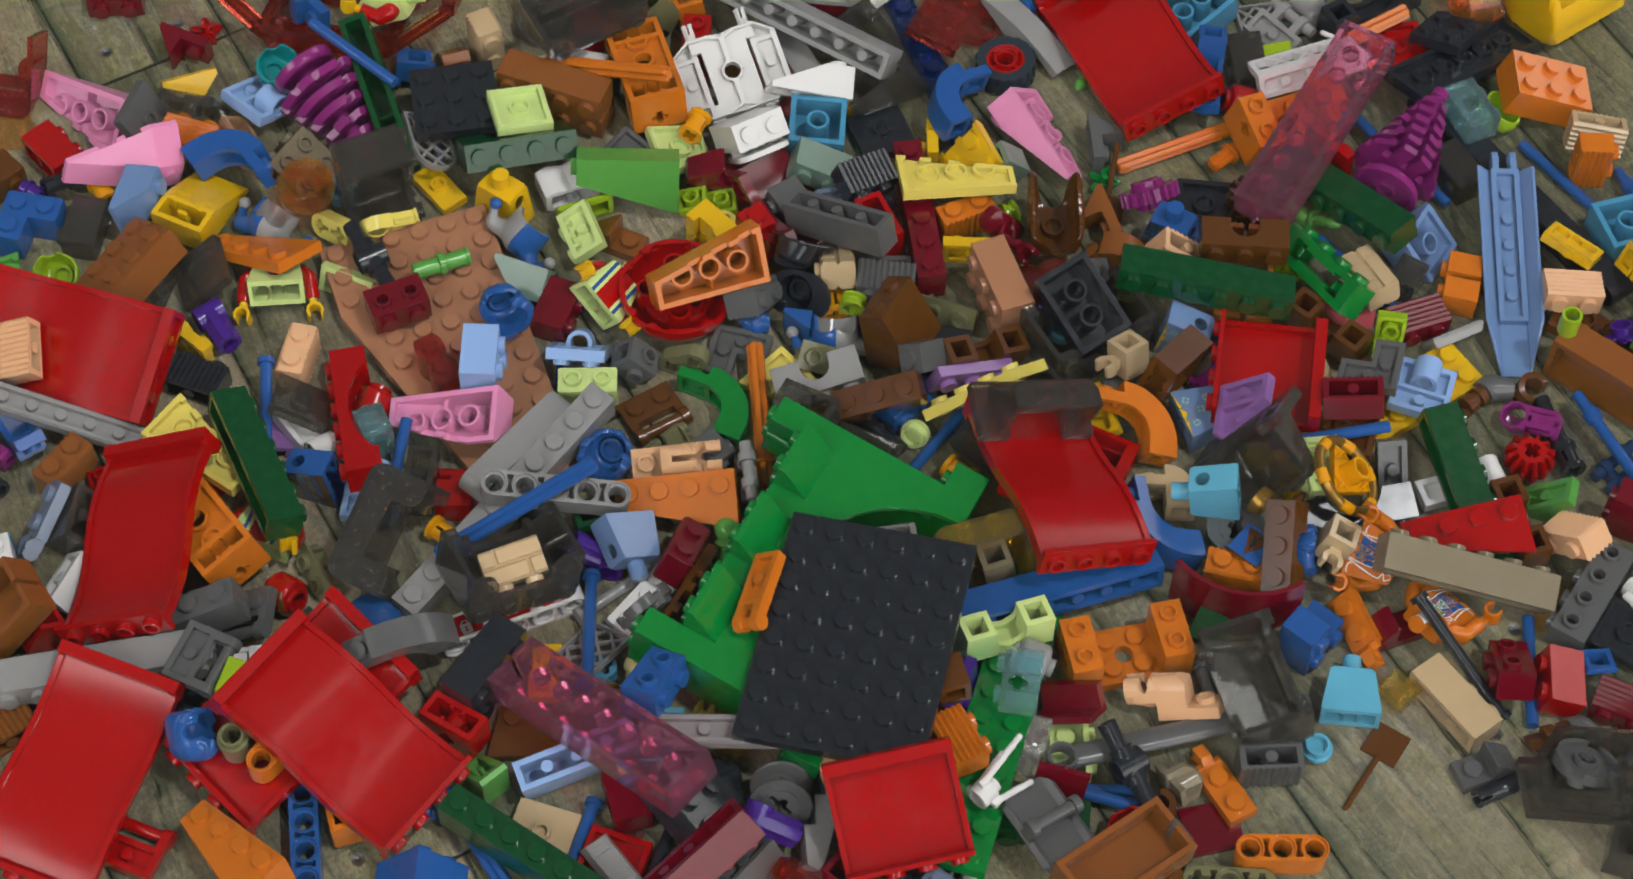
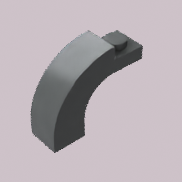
M427 612L407 615L363 629V634L343 642L342 646L368 669L384 661L407 654L426 653L436 655L461 644L452 614Z

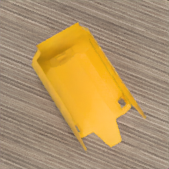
M1504 0V4L1513 23L1517 24L1541 43L1556 45L1623 7L1625 0Z

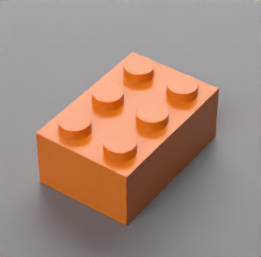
M1512 49L1496 68L1503 113L1566 128L1573 109L1588 113L1593 111L1586 68L1583 66Z

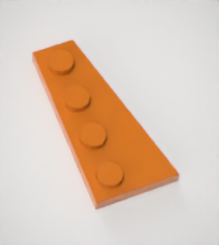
M228 233L215 236L212 242L203 246L207 257L276 274H281L323 251L321 240L230 235Z

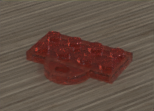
M924 0L907 26L905 34L953 59L963 42L973 46L984 45L986 41L998 37L1001 29L980 0ZM982 25L991 27L992 31L984 29Z

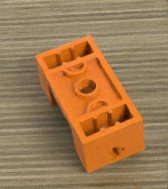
M657 16L604 28L606 52L609 54V60L666 65L671 67V73L673 74L672 79H669L667 83L620 78L625 92L627 113L633 131L638 134L645 132L647 126H670L686 122L688 112L685 88Z
M1335 71L1310 77L1298 92L1267 101L1263 91L1240 97L1223 116L1245 166L1268 160L1292 140L1302 146L1306 127L1313 120H1317L1322 126L1327 127L1338 139L1357 120ZM1278 120L1285 121L1289 125L1290 130L1281 129L1278 125Z
M202 476L195 506L190 561L210 584L231 576L241 585L272 558L227 507L225 501L210 483Z
M1179 598L1150 603L1146 622L1094 631L1089 615L1061 619L1058 622L1055 646L1065 680H1102L1103 690L1110 691L1123 688L1124 678H1127L1128 673L1144 672L1147 678L1151 676L1152 672H1184L1191 675L1196 649ZM1126 652L1132 659L1128 662H1121L1116 659L1115 654Z

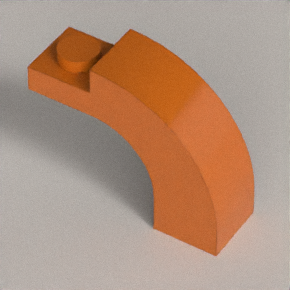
M1124 381L1115 389L1108 385L1096 386L1085 396V408L1115 413L1131 424L1137 435L1138 445H1141L1137 462L1164 467V464H1170L1177 459V435L1173 421L1166 408L1152 393L1139 385Z

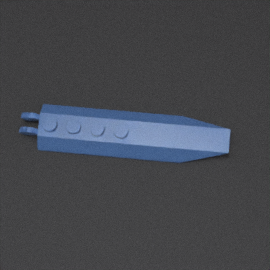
M1491 152L1489 156V170L1477 165L1486 322L1500 376L1521 378L1524 374L1533 371L1545 320L1535 167L1531 166L1519 171L1517 169L1515 152H1509L1506 157L1507 168H1499L1498 152Z

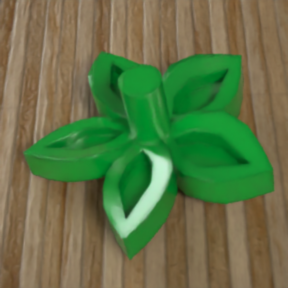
M1108 167L1102 169L1100 175L1095 172H1088L1089 179L1094 182L1090 187L1089 193H1093L1095 186L1102 183L1106 192L1109 178ZM1114 177L1112 188L1117 187L1121 183L1116 177Z

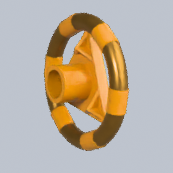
M1337 435L1323 437L1316 445L1314 452V467L1319 484L1331 502L1347 515L1358 517L1357 512L1362 515L1366 514L1369 510L1367 504L1363 502L1361 506H1356L1341 495H1364L1367 493L1366 500L1375 506L1377 505L1378 486L1370 463L1358 447L1345 437ZM1328 450H1329V473H1328V470H1327V467H1326V464H1325V454H1326V452H1327ZM1347 454L1350 455L1353 459L1349 460Z

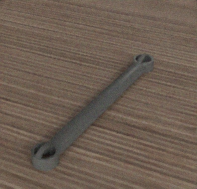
M1291 690L1286 692L1282 699L1224 711L1220 719H1187L1123 733L1127 742H1131L1132 745H1138L1144 752H1150L1281 722L1300 725L1308 719L1312 709V702L1305 693ZM1294 701L1301 704L1302 707L1290 712L1286 708L1285 703ZM1104 738L1073 745L1065 741H1057L1048 748L1045 762L1059 766L1067 765L1069 768L1075 769L1109 761L1111 758L1108 755L1110 750ZM1062 752L1070 757L1065 761L1055 763L1051 758V754Z

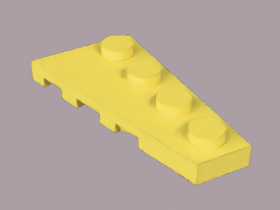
M906 155L895 156V165L903 201L1016 194L1017 182L1012 166L975 163L972 167L965 166L956 160H949L948 164L932 163V158L920 157L919 161L905 160Z
M1044 358L1021 366L1018 365L1017 361L1001 368L1002 374L995 376L993 372L978 378L979 384L971 387L969 383L954 389L955 396L948 398L947 394L931 400L932 406L922 410L926 422L942 417L962 408L969 391L1008 387L1025 380V377L1048 370Z
M181 392L140 433L143 439L205 426L220 441L217 432L210 428L195 408L193 409ZM221 445L220 452L210 456L203 477L211 484L234 497L242 487L223 445Z

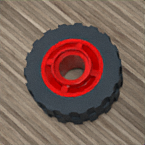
M1005 36L988 40L979 47V51L976 53L975 67L986 64L992 71L985 86L987 92L1000 96L1010 87L1029 88V85H1032L1036 72V55H1034V50L1032 47H1029L1028 43L1021 41L1019 38Z

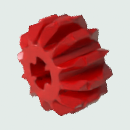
M1527 432L1522 438L1515 436L1504 451L1505 458L1503 462L1504 467L1509 468V476L1519 474L1522 481L1526 478L1531 484L1536 482L1537 479L1543 481L1547 478L1548 473L1553 470L1555 465V450L1549 448L1550 440L1542 442L1540 441L1539 434L1531 438Z

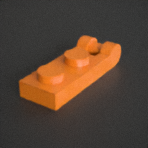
M780 550L755 554L732 619V627L735 633H748L751 629L753 631H763L768 627L767 612L786 560V556Z

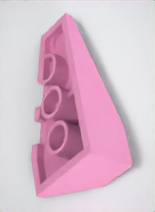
M45 70L40 97L59 115H64L73 123L72 127L77 131H82L89 138L88 141L93 146L107 147L116 143L115 138L123 135L113 121L129 93L51 70Z
M1010 87L987 107L992 114V122L998 128L1002 129L1063 178L1069 180L1072 174L1076 172L1082 178L1071 152L1061 145L1062 133L1051 125L1050 121L1054 117L1036 89Z
M176 120L148 124L141 127V133L126 138L122 135L115 138L116 143L104 148L95 146L68 157L64 161L61 180L63 183L117 186L126 164L158 166L163 178L167 182V186L178 184L181 182L185 165L184 156L180 150L182 145Z
M499 385L391 398L388 425L399 429L401 418L408 417L413 420L410 432L466 445L496 442L512 426L514 399Z

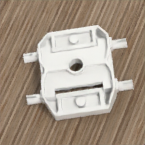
M739 7V11L738 8L733 10L738 25L719 34L696 38L692 24H687V29L685 25L680 27L685 44L676 53L673 60L685 88L687 112L692 107L702 108L711 115V125L756 107H777L785 97L765 93L746 41L748 39L764 86L766 87L773 80L791 75L775 28L754 21H748L744 7ZM698 55L702 56L719 105H714L697 58ZM729 65H736L740 69V74L736 78L728 77L725 74V68Z

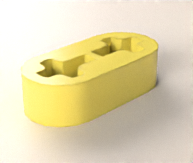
M329 209L312 216V227L319 237L335 245L342 243L346 246L351 243L343 229V226L350 219Z

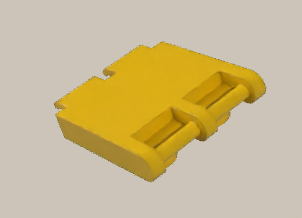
M975 120L972 123L973 127L963 137L958 136L955 139V144L946 153L942 152L938 155V160L942 164H948L949 160L960 161L965 166L972 167L975 163L996 165L1004 163L979 120Z

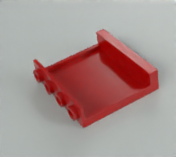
M1222 309L1221 320H1215L1213 337L1219 338L1218 344H1212L1211 361L1216 362V369L1210 368L1208 386H1214L1213 393H1207L1205 410L1211 411L1210 423L1215 422L1221 385L1269 372L1276 378L1272 404L1242 426L1307 433L1319 431L1329 319L1317 318L1315 328L1225 320L1226 309Z
M949 735L821 764L846 879H873L886 875L887 879H896L906 876V870L918 868L919 872H928L938 869L937 863L950 861L951 865L964 864L970 861L969 856L976 855Z

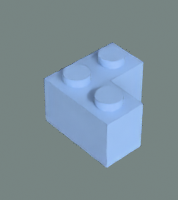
M463 323L458 372L461 389L497 385V381L501 382V379H503L504 370H507L508 353L505 352L506 337L500 335L499 324Z

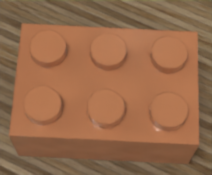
M1004 234L971 243L970 255L967 256L969 272L965 274L969 289H974L976 293V304L979 311H984L986 315V325L989 333L992 334L996 328L1021 324L1025 336L1031 335L1035 300Z

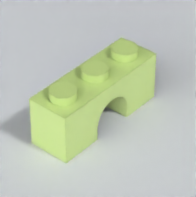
M1044 594L1015 602L1014 611L1008 617L999 621H991L987 610L962 616L955 642L963 659L969 655L977 658V661L1012 652L1016 641L1022 642L1027 637L1042 643L1052 641L1056 617Z

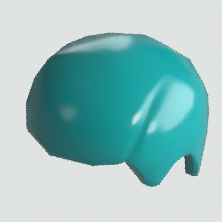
M279 44L275 48H265L256 60V74L260 81L265 85L271 84L274 86L275 79L280 71L297 57L295 50L285 44Z

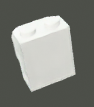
M781 106L756 107L708 127L716 149L724 148V153H731V157L728 158L730 164H743L789 145L788 139L782 138V136L789 134L790 131Z

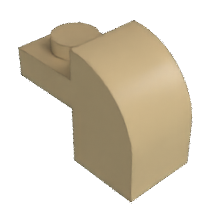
M1164 464L1163 474H1155L1153 472L1135 474L1145 476L1151 500H1163L1164 521H1194L1195 516L1190 513L1189 500H1171V483L1189 482V474L1174 465Z

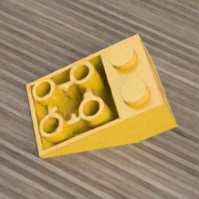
M195 172L166 191L150 212L153 224L156 223L170 228L181 244L205 253L203 246L212 242L213 238L220 233L239 206V200L245 197L249 190L215 175H212L203 182Z

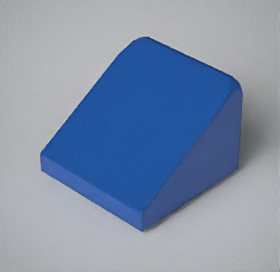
M784 308L783 328L787 330L789 326H795L799 332L798 337L801 340H808L812 334L813 311Z
M1609 648L1580 650L1584 651L1586 675L1617 673L1618 668Z

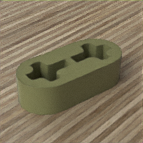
M696 343L671 346L663 350L659 366L670 374H677L681 365L688 368H697L702 371L706 369L711 353L706 347Z

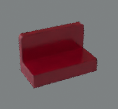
M1044 680L1040 684L1044 709L1035 716L1036 724L1093 723L1107 710L1102 680Z

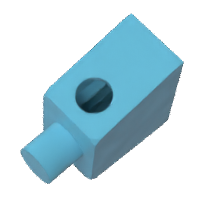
M1238 463L1191 467L1189 469V482L1171 483V500H1189L1190 513L1193 516L1240 520L1241 485Z
M1347 654L1343 656L1342 666L1330 667L1318 719L1319 724L1379 728L1382 707L1376 672L1373 669L1361 668L1362 659L1359 655Z

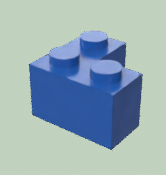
M9 190L0 211V256H6L18 251L20 259L25 260L34 238L62 242L70 222L64 199Z
M1313 600L1307 608L1300 604L1283 623L1274 656L1302 676H1305L1311 668L1316 670L1322 664L1326 657L1324 653L1329 647L1335 649L1344 636L1341 633L1344 620L1316 600Z
M416 845L407 851L392 855L391 858L377 863L375 879H468L469 867L456 862V859L453 857L442 856L431 851V848L428 846Z

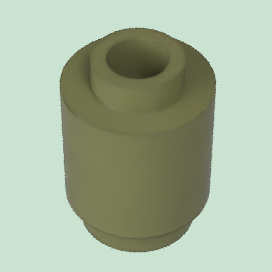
M232 722L224 724L216 736L217 744L223 756L232 763L246 761L248 751L254 746L252 738Z

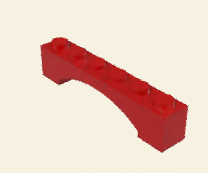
M364 345L328 351L330 363L325 364L327 380L333 382L327 383L330 401L335 400V402L330 403L333 421L338 420V422L333 423L336 441L341 440V443H336L339 461L344 460V463L339 464L342 482L348 481L350 493L385 487L386 479L379 444L372 445L359 433L353 423L354 413L352 405L360 387L371 383Z

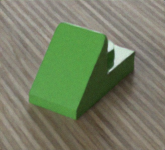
M1574 476L1526 487L1525 489L1530 497L1527 507L1529 518L1548 522L1561 510L1566 511V509L1574 508L1580 482Z

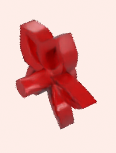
M204 17L200 22L201 27L193 26L189 28L190 32L210 39L211 44L217 45L216 35L222 30V25L217 23L210 24L209 20Z

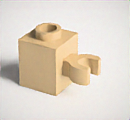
M1131 329L1107 340V356H1100L1095 359V370L1100 371L1104 369L1105 378H1112L1118 375L1125 381L1143 374L1149 365V342Z
M1335 513L1318 532L1315 556L1318 557L1317 566L1321 567L1325 562L1332 564L1331 573L1335 575L1343 566L1344 561L1356 550L1363 527Z

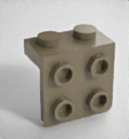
M302 126L294 134L289 131L279 141L278 144L282 147L277 153L273 150L269 152L272 161L269 163L274 169L270 174L276 173L304 200L312 201L332 179L341 160Z

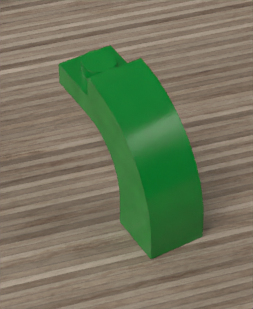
M681 365L677 372V391L705 400L716 407L720 415L713 428L723 439H728L735 448V455L740 452L739 442L747 440L749 432L748 402L742 387L731 375L715 366L712 367L709 374H705L697 368H688Z

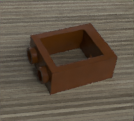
M1190 324L1153 357L1136 385L1152 393L1163 404L1169 399L1170 392L1179 390L1189 381V377L1193 375L1214 342Z

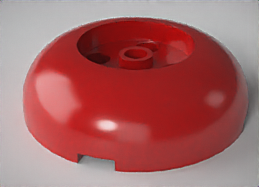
M686 239L657 241L639 249V253L625 263L619 277L620 302L626 316L629 317L631 315L633 323L641 327L643 333L668 342L692 341L714 331L727 317L723 294L661 311L650 301L645 275L702 245L701 243ZM626 273L637 285L635 308L629 306L626 300L624 280Z

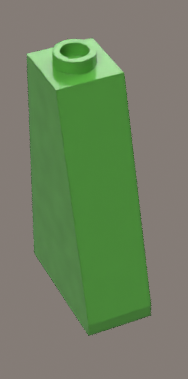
M577 147L576 158H571V175H576V186L672 213H678L679 149Z

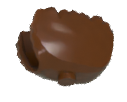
M1031 172L1029 175L1027 190L1028 232L1031 244L1040 250L1039 255L1068 256L1076 253L1081 245L1085 227L1083 183L1078 172L1073 173L1070 177L1062 204L1053 208L1046 207L1041 203L1036 173Z

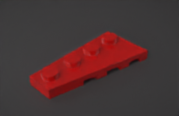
M1521 494L1400 522V528L1409 531V536L1434 537L1438 539V544L1446 546L1448 543L1461 544L1466 546V551L1472 553L1487 551L1496 554H1537Z

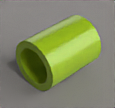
M1575 306L1564 308L1557 325V332L1560 336L1564 338L1576 336L1583 319V313L1579 308Z

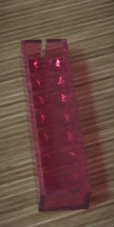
M1346 19L1344 20L1234 192L1235 211L1254 220H1258L1259 217H1262V219L1289 220L1290 227L1393 64L1396 41Z
M532 636L512 654L522 677L521 681L509 660H505L487 678L499 703L672 818L718 774L707 748Z

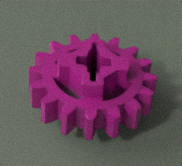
M1154 176L1131 183V189L1122 192L1118 197L1121 209L1136 208L1137 211L1147 212L1156 209L1162 201L1168 203V199L1181 194L1177 179L1165 181L1162 180V177Z

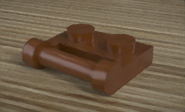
M667 381L615 406L617 415L640 447L649 444L650 439L664 433L676 422L680 423L683 421L686 424L693 422L690 410L687 406L683 405ZM673 412L675 413L674 415H672V416H670V417H668V418H666V419H664V420H662V421H660V422H658V423H656V424H654V425H652V426H650V427H648V428H646V429H643V427H645V426H647V425H649V424H651V423H653V422H655V421H657V420H659V419H661V418H663V417H665V416H667V415H669V414H671V413H673Z

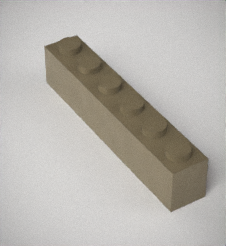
M1391 528L1389 532L1378 535L1372 571L1488 601H1495L1499 604L1538 614L1551 613L1556 610L1561 576L1550 573L1551 569L1548 567L1533 565L1530 568L1522 566L1523 561L1518 559L1504 558V561L1495 559V554L1491 552L1476 551V553L1466 551V546L1456 543H1448L1447 546L1438 544V539L1434 537L1419 536V538L1409 536V531L1398 528Z

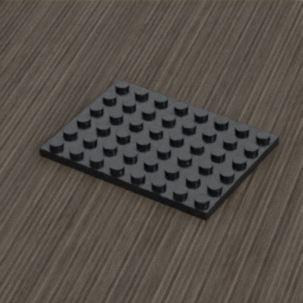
M794 512L782 552L786 556V560L767 612L768 627L759 633L733 725L732 739L833 760H841L930 740L977 555V546Z

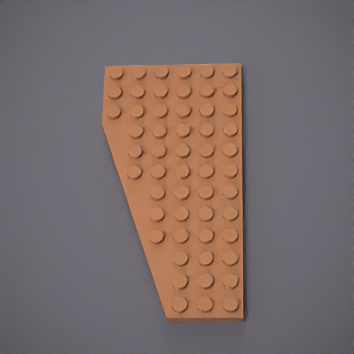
M484 204L420 221L415 225L389 231L380 238H372L374 242L380 240L384 245L390 258L389 270L395 280L412 275L411 263L432 258L435 253L441 252L445 254L467 247L472 260L471 265L449 270L446 275L436 274L421 279L430 299L432 316L420 322H412L398 327L391 332L377 335L365 308L362 292L370 288L352 281V273L348 269L359 271L352 256V252H354L352 243L346 246L340 243L325 247L319 253L322 263L329 261L348 268L340 269L335 274L326 272L342 324L350 329L371 354L374 362L405 396L461 389L458 372L463 323L486 324L478 310L483 290L496 283H506L494 259L495 253H503L496 234L486 225L488 213ZM376 282V284L373 285L371 288L377 287L379 285ZM530 326L520 334H517L515 338L509 339L506 342L505 352L508 353L507 370H504L501 382L497 381V385L514 399L511 428L547 393L554 391ZM440 439L467 469L496 443L466 445ZM574 458L564 470L578 463Z

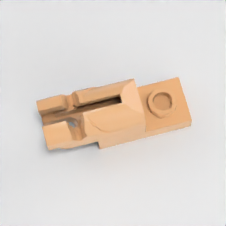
M720 439L631 449L633 478L723 469L722 459L705 461L703 454L706 452L721 451Z
M1144 672L1128 673L1127 678H1124L1123 693L1127 705L1156 706L1159 721L1220 719L1227 706L1225 694L1205 691L1195 695L1192 678L1189 673L1152 672L1149 678L1146 677Z

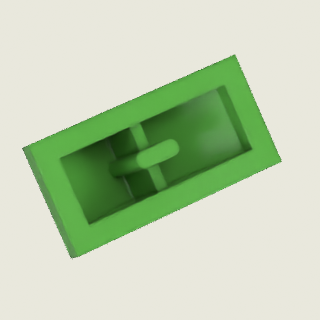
M479 753L469 764L468 769L471 773L463 783L474 795L488 804H491L510 789L508 769L504 762Z

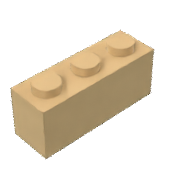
M1440 652L1411 671L1406 684L1408 689L1468 753H1471L1481 746L1483 742L1488 741L1498 733L1503 719L1497 708L1492 704H1488L1478 693L1475 686L1471 682H1467L1458 672L1455 664L1451 660L1446 659Z

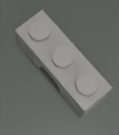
M852 344L826 352L829 369L820 379L806 378L801 373L797 361L770 369V376L779 404L785 396L804 407L805 402L812 400L823 402L831 399L829 393L831 391L865 383V376L855 345Z

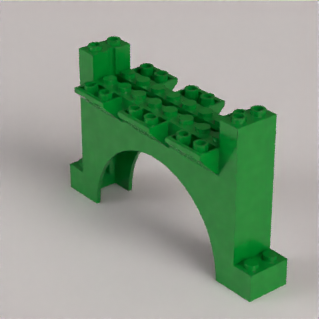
M784 396L779 406L773 404L765 419L767 422L761 432L765 436L762 448L778 456L773 466L775 470L768 483L770 485L767 490H762L756 500L752 499L743 514L745 517L742 523L737 522L728 539L730 541L725 548L724 553L726 554L722 561L717 560L711 572L707 570L698 584L699 590L695 596L691 595L682 610L684 614L679 622L651 606L644 616L638 614L630 628L632 632L627 640V644L630 645L627 657L639 663L651 646L685 655L689 680L684 689L728 714H737L760 631H753L751 629L748 633L737 634L733 630L732 619L755 554L774 550L783 552L794 512L874 527L915 522L917 535L957 542L975 512L990 479L957 462L953 471L951 472L947 469L939 482ZM781 749L776 761L793 762L803 767L811 776L814 786L820 774V764L823 759L818 756Z

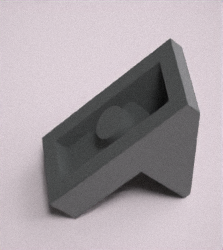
M1088 113L1085 132L1091 172L1100 174L1102 169H1104V163L1109 162V151L1114 150L1115 142H1120L1119 151L1122 149L1124 135L1121 130L1096 114Z
M1405 437L1375 439V463H1370L1374 471L1378 489L1382 486L1408 481V450Z
M1489 741L1482 743L1478 753L1451 762L1448 768L1463 795L1471 792L1474 788L1481 787L1519 771L1506 745Z

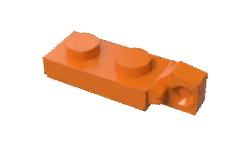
M1349 587L1327 603L1330 611L1344 620L1341 632L1344 634L1352 654L1359 655L1368 669L1378 670L1386 664L1378 650L1382 646L1380 641L1383 639L1356 588Z
M1203 743L1192 748L1191 760L1199 770L1204 782L1202 790L1210 802L1214 804L1229 828L1257 815L1258 808L1225 762L1218 755L1212 757Z

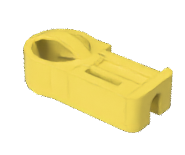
M413 208L406 211L370 216L361 220L359 224L368 237L380 238L389 231L418 224L420 219L417 209Z

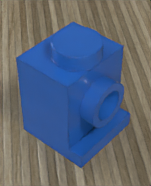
M398 47L396 77L399 78L397 85L401 86V81L409 82L408 70L436 67V62L431 61V50Z

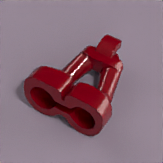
M993 204L982 213L979 218V226L989 236L995 237L1004 234L1012 253L1016 254L1017 260L1028 267L1031 263L1027 259L1029 260L1033 254L1036 256L1040 254V250L1037 247L1020 239L1024 234V226L1001 207Z

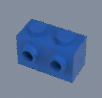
M651 646L620 686L624 710L658 720L664 710L671 706L674 697L680 689L684 688L688 683L689 671L687 670L685 655Z

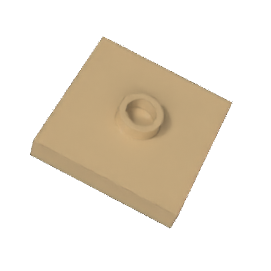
M521 797L513 820L567 855L582 819L581 814Z

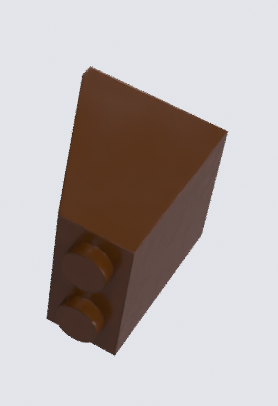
M888 276L859 316L866 359L869 366L901 368L898 345L920 339L935 338L942 327L910 276Z

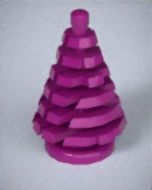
M319 44L307 49L291 60L280 71L274 82V86L280 93L288 94L281 105V113L290 119H295L297 124L310 128L311 132L316 136H325V141L332 146L341 145L340 151L347 155L356 153L355 158L361 161L362 164L370 162L371 167L377 174L385 173L389 167L385 157L380 154L382 148L379 139H374L377 133L373 122L368 123L371 120L367 105H364L366 102L362 90L358 88L360 84L353 71L354 67L349 56H341L338 60L336 58L331 60L332 52L326 44Z
M1440 86L1435 87L1430 95L1420 98L1414 105L1407 108L1404 113L1384 126L1381 131L1375 133L1369 140L1356 148L1358 151L1355 154V164L1358 170L1353 178L1408 212L1413 210L1419 200L1423 202L1431 200L1437 187L1436 179L1438 178L1441 152H1438L1442 147V140L1440 139L1446 125L1444 120L1446 119L1447 107L1444 103L1448 98V91Z

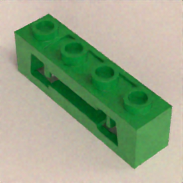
M1293 222L1289 227L1290 250L1287 264L1337 313L1348 319L1355 320L1375 295L1367 286L1370 283L1369 280L1358 272L1353 273L1351 271L1353 265L1345 258L1335 256L1336 249L1324 240L1321 242L1318 239L1320 234L1309 225L1303 228ZM1316 258L1333 275L1345 282L1342 283L1336 279L1332 285L1315 267L1303 262L1302 259L1311 263Z

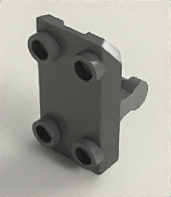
M1037 777L1033 779V785L1003 801L1001 805L1003 812L1041 866L1051 874L1056 861L1094 836L1079 816V813L1084 810L1081 798L1077 794H1072L1066 798L1055 781L1049 778Z

